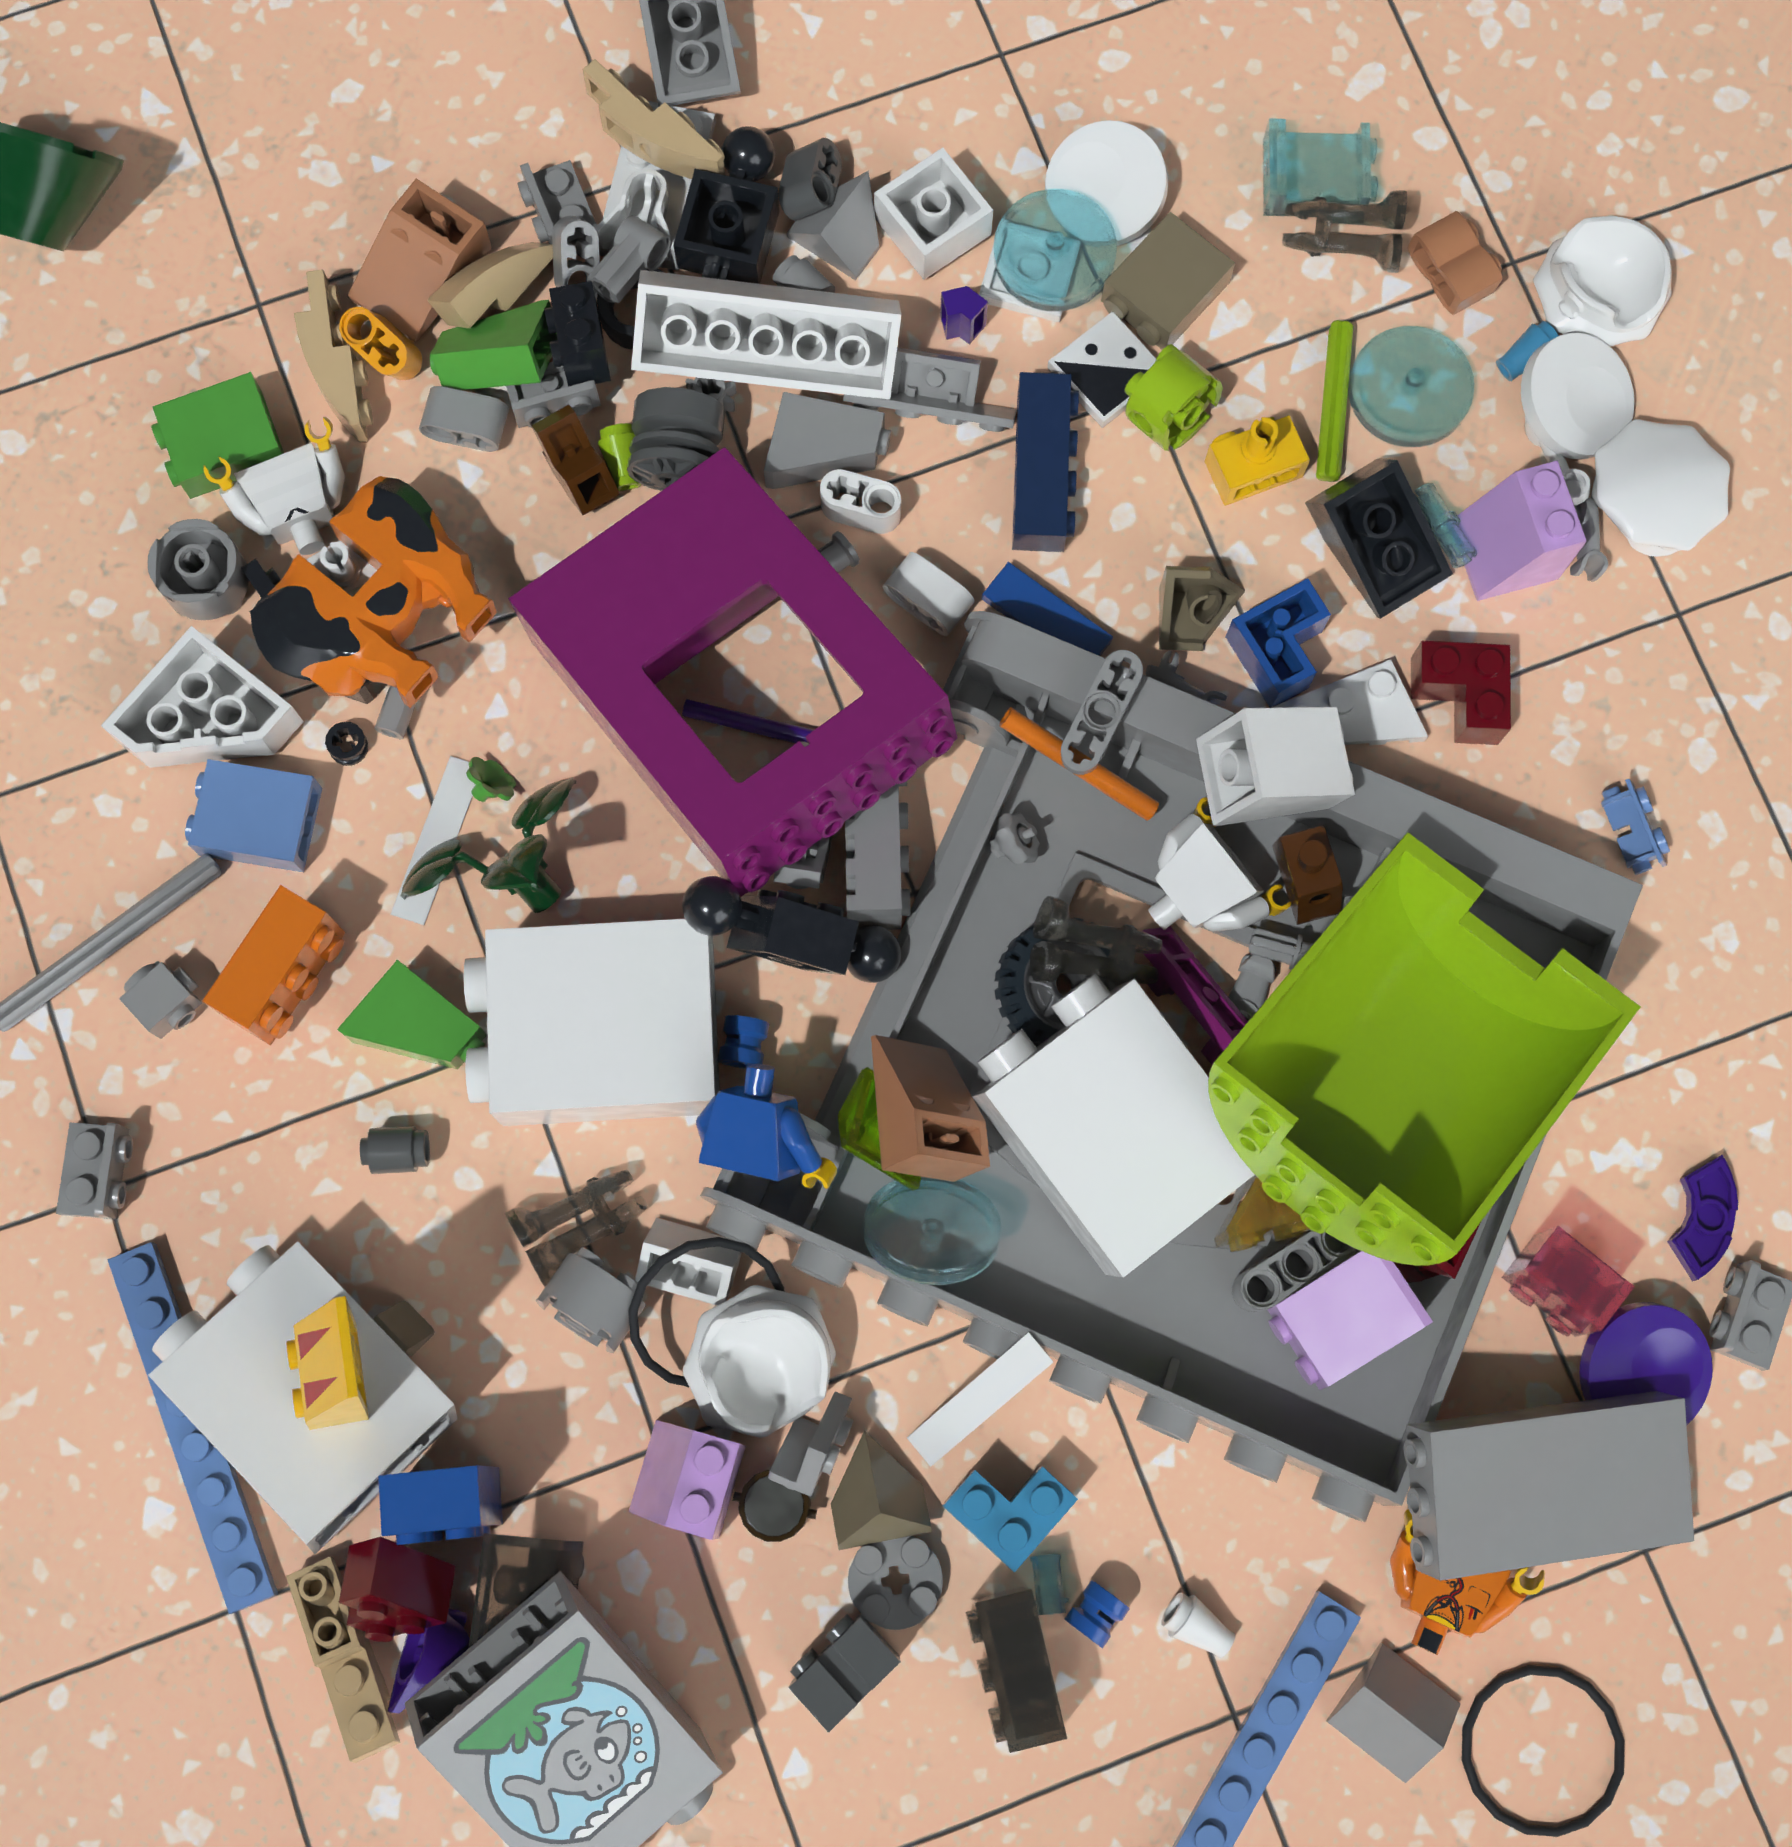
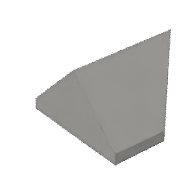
M869 170L838 186L832 206L795 221L787 231L789 239L855 281L879 250Z

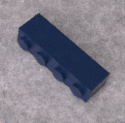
M1020 372L1012 550L1064 552L1066 537H1074L1075 511H1067L1068 497H1075L1077 472L1069 470V456L1076 457L1078 431L1070 430V417L1078 416L1079 391L1071 390V374Z

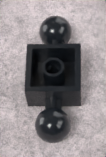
M744 126L733 130L726 137L722 145V151L725 156L724 167L730 174L729 176L694 169L673 247L678 269L702 274V277L760 284L780 209L778 188L755 181L764 178L772 169L775 161V149L770 137L764 131L756 127Z
M707 876L692 883L683 897L682 909L684 917L695 931L704 935L715 936L726 933L731 929L726 948L804 971L846 975L848 969L855 978L863 982L877 983L889 978L897 970L901 959L899 942L893 933L886 928L868 925L857 929L859 921L843 917L844 908L818 902V905L804 902V896L784 890H778L776 893L759 889L757 896L743 895L741 897L737 888L728 880L717 876Z

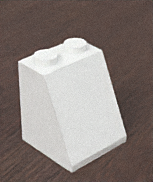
M1337 707L1244 708L1196 739L1213 826L1329 809L1355 795L1353 774L1348 763L1344 744V731L1340 725Z

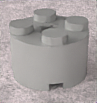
M202 519L182 520L168 527L169 531L160 540L156 539L152 544L147 563L150 578L171 607L178 614L194 620L217 619L238 611L242 605V599L247 592L249 579L241 569L247 563L232 539L217 525Z
M581 1247L577 1254L568 1253L536 1299V1302L543 1310L546 1309L549 1303L552 1304L554 1308L559 1310L554 1316V1319L597 1347L602 1339L607 1341L606 1351L614 1353L630 1330L628 1310L638 1283L623 1273H620L615 1278L602 1268L604 1261ZM643 1300L638 1310V1316L646 1306Z

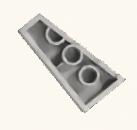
M907 781L902 784H895L881 794L879 800L871 808L865 811H858L845 821L847 918L859 921L857 929L863 926L877 925L887 930L901 929L902 916H910V889H901V873L909 872V846H900V829H908V803H899V787L907 786Z

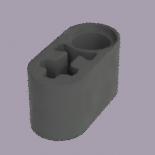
M821 138L790 152L786 157L778 197L782 210L791 220H800L834 204L842 169V160L836 145L830 139Z

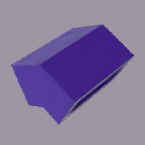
M968 286L941 292L940 318L946 340L960 337L970 345L986 326L988 301Z

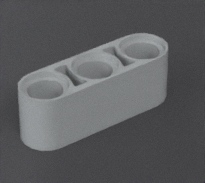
M1310 1229L1237 1276L1232 1285V1296L1235 1303L1241 1309L1248 1312L1268 1309L1350 1258L1357 1249L1343 1243L1341 1251L1335 1253L1325 1244L1326 1232L1320 1234ZM1290 1253H1296L1304 1260L1305 1271L1300 1278L1291 1275L1287 1270L1286 1259ZM1252 1277L1261 1279L1266 1285L1267 1295L1262 1302L1252 1300L1247 1292V1284Z

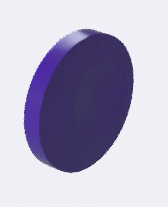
M1635 1302L1612 1311L1593 1329L1582 1352L1579 1373L1581 1390L1585 1401L1654 1391L1685 1398L1686 1425H1688L1705 1403L1711 1386L1713 1367L1708 1342L1701 1329L1692 1319L1676 1309L1659 1303Z

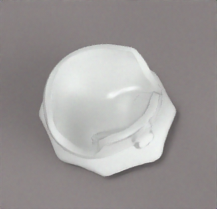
M1618 216L1592 217L1580 221L1565 237L1551 244L1540 269L1533 279L1542 303L1546 321L1556 332L1561 334H1589L1602 340L1610 347L1646 338L1672 294L1671 262L1663 242L1645 225Z
M1634 419L1596 451V476L1591 499L1595 501L1597 506L1606 513L1628 539L1630 546L1642 554L1659 557L1668 556L1680 550L1689 551L1728 516L1729 463L1692 426Z
M752 1285L701 1315L690 1352L683 1367V1375L696 1399L702 1419L707 1426L763 1438L802 1417L825 1398L830 1378V1369L836 1357V1351L819 1307L812 1298L761 1285Z

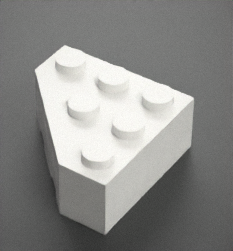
M191 626L101 726L149 768L201 763L207 762V759L219 761L275 755L304 721L292 705Z

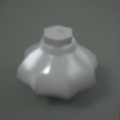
M1004 813L999 818L996 837L990 841L991 851L997 858L1007 857L1015 864L1033 863L1038 858L1037 849L1040 845L1035 836L1037 835V830L1026 821L1022 813Z

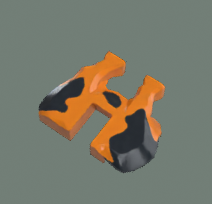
M378 476L360 487L345 509L329 521L336 537L377 569V571L352 597L298 554L293 559L281 581L265 594L251 611V625L258 648L275 670L295 678L312 681L319 685L329 696H353L359 692L366 679L372 682L385 683L396 687L403 703L411 708L439 677L431 663L418 659L413 651L400 646L413 633L423 609L434 608L440 604L447 608L452 607L456 615L460 635L469 643L495 616L497 611L493 600L479 592L475 582L474 567L468 554L448 538L438 516L422 495L400 479Z

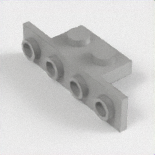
M897 347L890 400L845 394L843 397V401L852 402L855 407L877 411L878 407L895 409L896 415L906 418H919L920 414L937 416L939 422L949 425H960L963 421L980 423V428L993 432H1002L1005 430V427L1013 428L1017 409L975 403L981 360Z

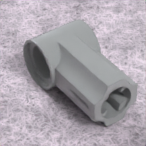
M631 215L627 217L617 229L613 248L588 276V280L592 281L593 288L602 298L612 304L613 302L619 303L638 281L640 270L648 269L649 271H654L663 264L670 251V237L636 216Z

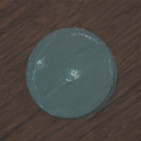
M1046 189L1031 193L1018 200L1006 211L995 232L994 264L1001 283L1018 301L1035 309L1065 311L1086 304L1103 290L1105 280L1114 270L1117 240L1113 225L1107 214L1097 203L1078 192L1065 189Z
M1401 326L1376 335L1361 349L1349 375L1348 395L1354 414L1371 434L1396 446L1423 447L1445 439L1461 424L1473 400L1474 376L1465 354L1449 338L1428 328Z
M914 1175L899 1178L878 1190L866 1208L864 1240L870 1254L884 1269L908 1281L927 1285H947L968 1280L984 1271L992 1263L999 1248L1001 1220L995 1205L983 1192L962 1180L951 1182Z

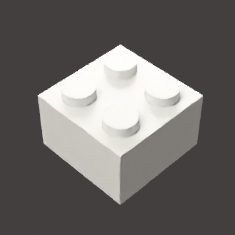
M943 147L874 192L876 221L923 280L991 236L992 207Z

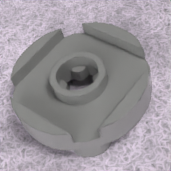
M914 1536L863 1545L857 1551L848 1573V1589L854 1606L867 1621L890 1630L906 1629L919 1624L934 1611L943 1587L942 1569L937 1556L924 1541ZM898 1566L900 1574L909 1575V1583L902 1585V1593L896 1595L892 1594L890 1587H883L881 1583V1578L889 1575V1567Z

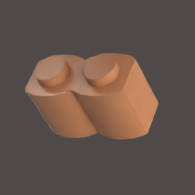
M1458 211L1415 233L1407 247L1415 265L1424 277L1430 281L1438 299L1452 315L1494 293L1503 279L1501 275L1502 267L1498 258L1494 254L1488 253L1479 244V235L1475 225L1469 219H1465Z

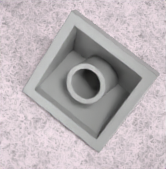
M1380 1643L1326 1722L1396 1777L1407 1783L1444 1748L1460 1703L1386 1645Z

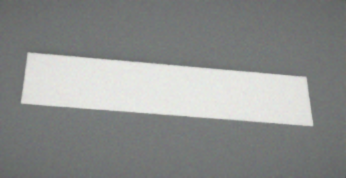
M450 756L390 915L421 925L425 924L439 884L421 894L407 896L405 900L400 895L409 872L426 852L443 842L457 839L473 796L471 791L476 785L467 777L468 761Z
M1028 1332L910 1434L907 1439L931 1467L1049 1367L1053 1360Z

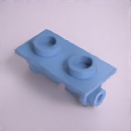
M1627 779L1625 781L1629 790L1621 793L1619 786L1602 792L1604 801L1601 802V805L1604 807L1613 831L1630 825L1632 833L1617 838V842L1626 861L1627 868H1632L1634 874L1638 875L1651 870L1652 866L1649 861L1658 859L1662 867L1667 866L1663 854L1671 851L1661 827L1652 830L1646 814L1654 810L1644 786L1636 789L1632 781Z

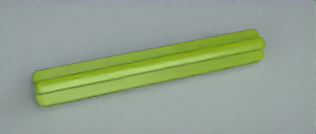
M1335 320L1329 328L1316 477L1320 481L1336 482L1341 475L1354 327L1349 321Z

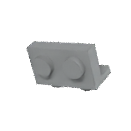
M554 362L548 364L540 383L506 386L518 428L531 427V425L568 404L577 416L587 414L594 407L601 406L594 380L568 387L563 366L555 367Z
M835 1391L819 1425L801 1417L795 1420L774 1460L768 1478L771 1481L784 1485L788 1489L796 1490L811 1497L822 1472L830 1475L841 1450V1447L835 1444L844 1446L854 1420L846 1417L852 1398Z

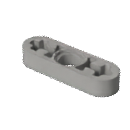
M1117 650L1109 654L1104 660L1061 746V761L1068 771L1084 775L1092 772L1099 765L1142 679L1143 665L1139 657L1133 652ZM1123 661L1131 664L1129 672L1135 677L1132 680L1129 678L1122 680L1117 694L1126 696L1121 701L1112 692L1098 690L1101 684H1104L1109 689L1115 672L1109 668L1112 665L1120 667ZM1099 700L1109 702L1115 710L1113 720L1105 725L1094 723L1088 714L1091 704ZM1080 724H1083L1092 733L1105 735L1103 741H1100L1096 736L1093 737L1089 746V753L1094 756L1091 761L1083 759L1080 764L1073 762L1074 753L1068 749L1071 745L1079 747L1086 736V731L1078 730Z

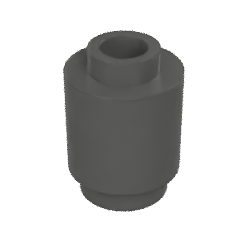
M415 1126L370 1128L368 1138H361L360 1140L361 1164L363 1166L369 1165L371 1174L417 1172L418 1167H428L430 1161L427 1130H417Z

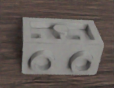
M570 160L532 173L528 163L520 165L524 180L518 182L517 185L525 206L533 205L537 213V217L531 219L540 243L548 241L549 244H552L554 225L565 216L579 217L592 226L596 224ZM575 229V234L568 236L567 242L576 248V241L583 239V233Z
M109 1122L107 1125L69 1123L56 1214L116 1220L118 1209H122L126 1200V1183L122 1181L124 1163L130 1161L133 1152V1139L129 1135L128 1128L118 1123Z
M1750 1260L1737 1264V1267H1733L1726 1277L1723 1291L1728 1295L1723 1311L1719 1310L1715 1314L1710 1326L1709 1335L1713 1337L1710 1350L1765 1371L1770 1369L1790 1306L1792 1281L1760 1269L1761 1263Z

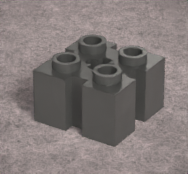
M846 1614L827 1633L826 1638L831 1643L820 1654L811 1648L790 1671L795 1678L791 1681L788 1688L828 1733L901 1662L900 1655L862 1614L858 1615L854 1620Z

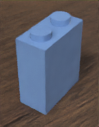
M207 759L205 772H200L196 780L195 795L198 798L195 815L191 814L186 823L185 837L188 845L199 856L209 854L216 859L304 873L323 788L310 775Z

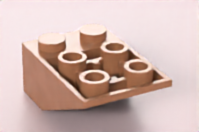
M416 178L389 211L347 295L348 298L359 306L384 316L403 335L416 343L439 315L427 299L448 279L464 267L486 256L492 249L485 223Z
M879 1035L872 1036L871 1044L882 1170L955 1182L990 1167L986 1121L947 1050Z

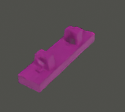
M1171 926L1166 930H1163L1161 927L1144 929L1135 939L1134 943L1157 970L1147 985L1157 997L1167 994L1173 995L1174 993L1178 996L1211 1037L1201 1052L1210 1064H1213L1248 1023L1247 1019Z

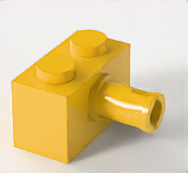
M1288 415L1277 420L1274 417H1262L1260 421L1256 419L1252 423L1250 430L1239 434L1230 431L1219 435L1209 445L1204 462L1224 506L1302 478L1310 459L1291 417Z

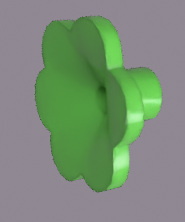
M473 757L469 761V769L466 774L468 779L476 784L471 791L475 799L485 802L489 797H499L508 801L514 796L513 789L516 786V781L511 775L504 772L499 763L493 760L484 761L479 757Z

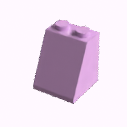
M1558 460L1514 472L1450 521L1453 535L1477 601L1558 580L1587 542Z
M1362 1251L1353 1254L1347 1260L1268 1309L1272 1317L1268 1322L1274 1335L1283 1345L1286 1343L1290 1344L1299 1358L1295 1361V1366L1300 1375L1309 1385L1315 1383L1319 1390L1331 1386L1433 1322L1394 1262Z
M656 1420L629 1512L668 1528L709 1540L719 1539L746 1446Z

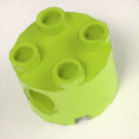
M1170 344L1159 353L1155 363L1145 374L1138 372L1127 383L1125 393L1129 396L1125 414L1129 421L1163 450L1169 451V445L1175 450L1189 441L1210 418L1205 409L1209 403L1215 407L1217 406L1223 387L1216 377L1186 352Z

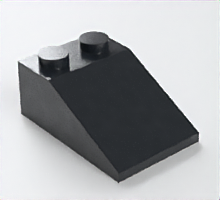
M1376 459L1305 502L1323 540L1377 618L1381 619L1453 575L1398 460Z

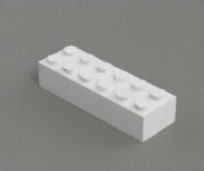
M640 270L631 370L890 400L902 315L899 300Z

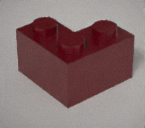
M1421 641L1411 657V699L1454 701V743L1499 745L1511 730L1510 645Z
M381 1536L350 1545L339 1598L340 1604L350 1607L346 1625L364 1631L365 1638L369 1640L390 1642L393 1641L396 1635L404 1633L422 1634L425 1632V1628L446 1623L456 1566L404 1545H397L396 1542Z

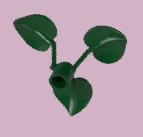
M572 777L549 784L537 790L523 801L512 818V825L515 829L523 828L522 834L525 839L514 845L504 857L496 860L488 867L467 853L460 851L462 843L458 839L443 842L426 852L413 866L405 880L400 896L405 900L407 896L418 895L432 889L447 877L456 863L464 862L483 873L481 884L484 888L490 890L507 889L511 895L517 893L534 913H540L549 908L560 897L562 890L545 871L548 864L542 857L547 847V839L542 834L533 835L535 826L547 822L560 809L571 788L576 784L575 778Z

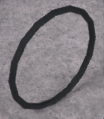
M721 1237L687 1241L660 1256L638 1281L628 1310L630 1340L643 1364L668 1383L689 1387L684 1376L672 1374L652 1360L640 1338L638 1310L647 1285L665 1264L688 1251L722 1247L745 1253L765 1269L775 1290L785 1292L784 1286L771 1261L750 1245Z
M1527 1665L1499 1675L1475 1697L1462 1727L1461 1761L1474 1795L1495 1819L1526 1835L1559 1837L1588 1827L1612 1804L1624 1775L1625 1740L1613 1708L1590 1682L1560 1667ZM1529 1675L1559 1677L1584 1690L1604 1712L1615 1741L1614 1773L1603 1798L1582 1818L1557 1827L1527 1825L1502 1812L1481 1788L1471 1761L1472 1729L1483 1703L1504 1684Z

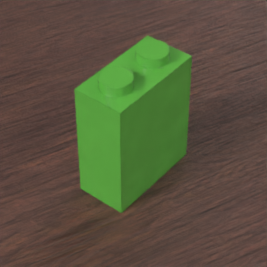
M252 372L152 407L158 422L151 425L153 434L160 449L167 448L171 459L164 462L168 476L173 486L181 485L190 499L221 488L219 484L209 481L203 471L205 465L212 477H222L225 474L226 468L218 457L224 458L231 467L230 478L232 481H237L234 473L284 454L262 390Z

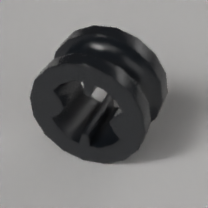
M340 722L331 727L326 734V748L338 764L352 766L365 758L368 752V741L358 725L352 722ZM350 735L353 741H358L357 745L351 744L353 750L343 752L340 746H336L337 742L343 743L342 736Z

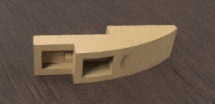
M596 59L583 68L587 94L599 104L603 131L617 143L654 166L682 177L692 179L694 169L725 175V156L723 151L712 139L708 138L705 140L696 131L694 124L683 112L676 113L666 102L656 110H653L644 97L641 95L636 97L626 88L623 79L615 70L611 68L609 70L605 69Z
M323 269L306 271L311 310L294 313L297 335L304 357L322 395L338 420L359 443L368 442L366 426L373 425L370 402L368 399H363L361 386L368 385L367 371L364 360H357L351 346L346 345V341L342 338L339 329L340 323L336 324L335 311L341 310L338 287L336 284L330 285Z
M331 1556L287 1575L286 1578L314 1666L321 1669L349 1760L357 1763L401 1743L391 1712H387L389 1707L387 1701L390 1700V1696L370 1641L365 1638L364 1631L346 1625L350 1607L339 1603L343 1577L334 1558Z

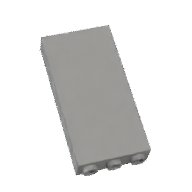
M1654 1391L1406 1424L1407 1440L1404 1443V1457L1409 1466L1410 1478L1407 1505L1412 1515L1414 1537L1410 1543V1552L1416 1570L1442 1581L1694 1541L1685 1398Z

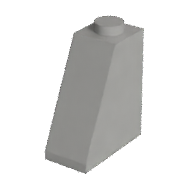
M783 392L764 467L766 488L778 489L822 480L827 473L837 469L854 473L875 470L878 455L886 456L890 442L891 430L884 429L885 413Z

